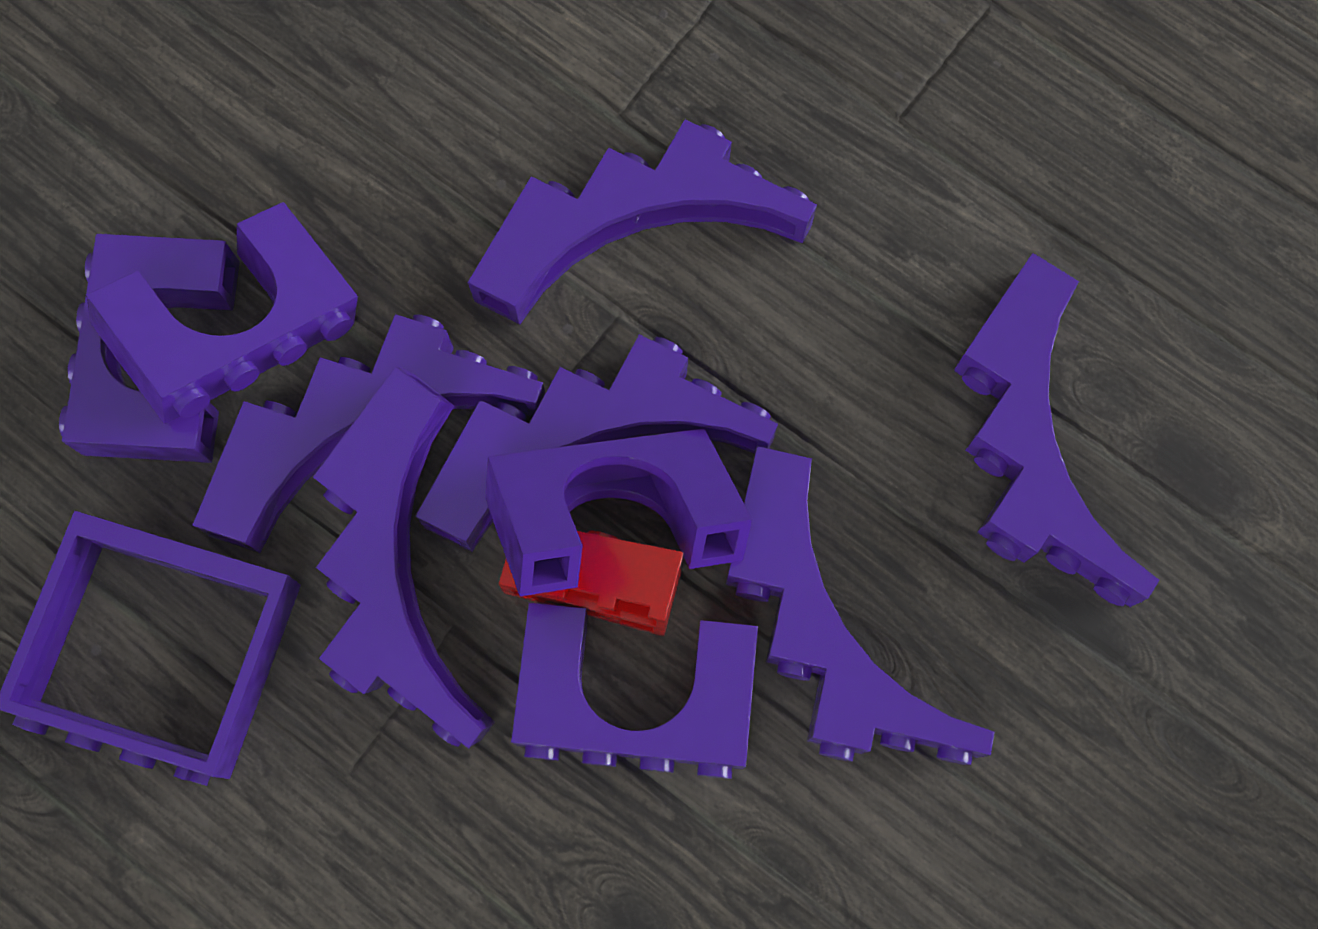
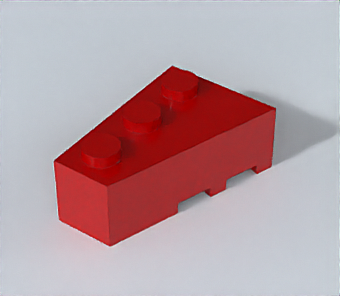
M590 530L588 533L577 531L583 544L578 587L521 597L516 588L507 559L505 561L499 581V586L505 594L546 605L586 608L587 614L590 617L664 637L681 576L684 552L620 540L615 536L599 531Z

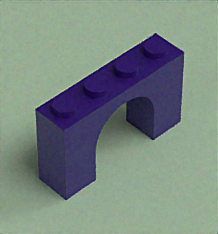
M284 202L237 223V255L267 292L273 303V307L266 318L247 331L233 335L218 336L200 333L184 326L167 310L138 270L86 294L91 325L164 424L180 416L188 418L196 415L215 397L229 390L240 391L248 387L258 378L259 374L278 364L286 366L297 361L308 348L325 339L327 341H334L342 337L354 324L357 294Z
M96 234L93 252L87 255L85 261V276L88 281L86 294L138 270L166 308L233 310L240 261L228 244L220 240ZM85 298V302L79 305L76 316L77 328L80 333L77 352L72 354L68 363V378L71 383L68 405L62 408L59 417V430L62 435V442L83 456L212 463L219 411L209 402L201 412L188 418L180 416L164 424L141 391L127 387L121 373L119 361L91 325L87 298Z
M704 428L488 456L485 499L520 597L578 587L583 544L570 511L580 504L600 498L627 499L641 503L657 512L669 525L681 552H684L683 557L689 569L743 561L752 518Z
M529 603L511 740L516 746L525 747L524 757L559 761L560 750L583 753V764L616 767L617 756L639 758V769L674 773L675 762L698 765V776L732 779V768L744 769L746 767L758 626L700 620L693 690L686 705L673 719L659 727L644 731H630L617 728L602 720L590 708L585 699L582 688V668L588 625L586 608Z

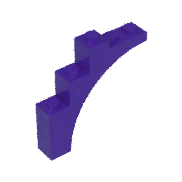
M685 119L656 170L652 169L643 158L636 154L628 152L621 154L608 148L578 199L575 198L574 194L567 187L560 183L549 181L546 184L531 176L470 277L468 284L474 302L520 325L543 292L571 266L608 243L645 229L682 222L733 223L765 229L803 243L812 226L817 204L810 202L808 197L796 188L789 186L781 188L763 179L758 171L748 165H734L730 163L731 141L725 139L724 135L712 126L706 124L698 126Z
M1032 253L954 369L956 373L962 376L963 382L970 389L981 395L987 396L991 394L999 399L965 451L975 456V463L985 472L996 477L1004 475L1011 480L977 533L988 539L986 544L994 553L1009 561H1016L1018 559L1025 563L1041 549L1047 553L1045 556L1047 561L1057 569L1072 575L1077 572L1095 584L1094 591L1106 601L1117 606L1127 605L1132 607L1150 597L1159 579L1123 552L1093 518L1069 478L1053 428L1049 402L1051 352L1061 316L1079 281Z
M395 314L372 374L370 373L371 369L367 365L354 359L340 357L337 363L320 357L297 416L293 409L277 402L266 400L263 407L243 402L193 526L209 537L261 553L280 514L305 482L319 470L395 366L413 373L454 405L453 409H475L480 400L496 407L498 402H503L515 407L525 415L533 417L546 394L543 382L537 381L538 376L520 367L508 366L507 370L504 371L486 365L487 361L483 357L469 351L457 350L456 354L453 355L454 347L447 330H444V326L440 322L419 314L413 315L412 319Z
M639 334L610 390L604 388L605 383L599 377L588 371L577 369L574 374L560 367L530 423L525 422L527 416L509 404L498 402L496 407L480 400L420 507L416 518L425 529L473 552L493 522L485 499L488 456L703 428L706 430L710 440L724 442L755 454L757 446L769 449L775 437L778 423L771 421V415L755 404L742 402L741 405H738L721 397L722 392L707 381L696 378L692 382L685 380L688 357L682 355L683 351L681 348L667 339L654 337L652 341Z
M395 366L313 476L314 479L327 488L323 496L332 505L350 515L354 510L357 512L316 568L330 578L326 585L334 594L352 604L356 601L360 602L359 606L319 659L332 669L329 673L330 677L339 686L351 693H358L360 691L362 694H366L380 689L386 682L390 686L387 689L388 694L397 703L412 711L418 708L434 721L432 728L443 740L457 747L462 743L469 749L484 738L495 721L462 690L439 657L420 614L411 574L410 522L417 482L431 444L454 408V405L413 373Z
M757 446L744 504L752 518V524L743 561L730 563L726 585L737 587L735 593L737 596L753 601L768 602L770 595L779 597L766 662L778 665L777 674L805 681L810 680L811 673L820 675L807 741L820 744V755L853 762L854 753L864 754L871 751L874 734L881 735L880 745L914 752L915 744L925 745L938 749L936 758L956 764L971 765L972 757L980 758L991 755L994 731L950 717L908 693L874 664L846 629L824 588L811 545L807 500L812 458Z

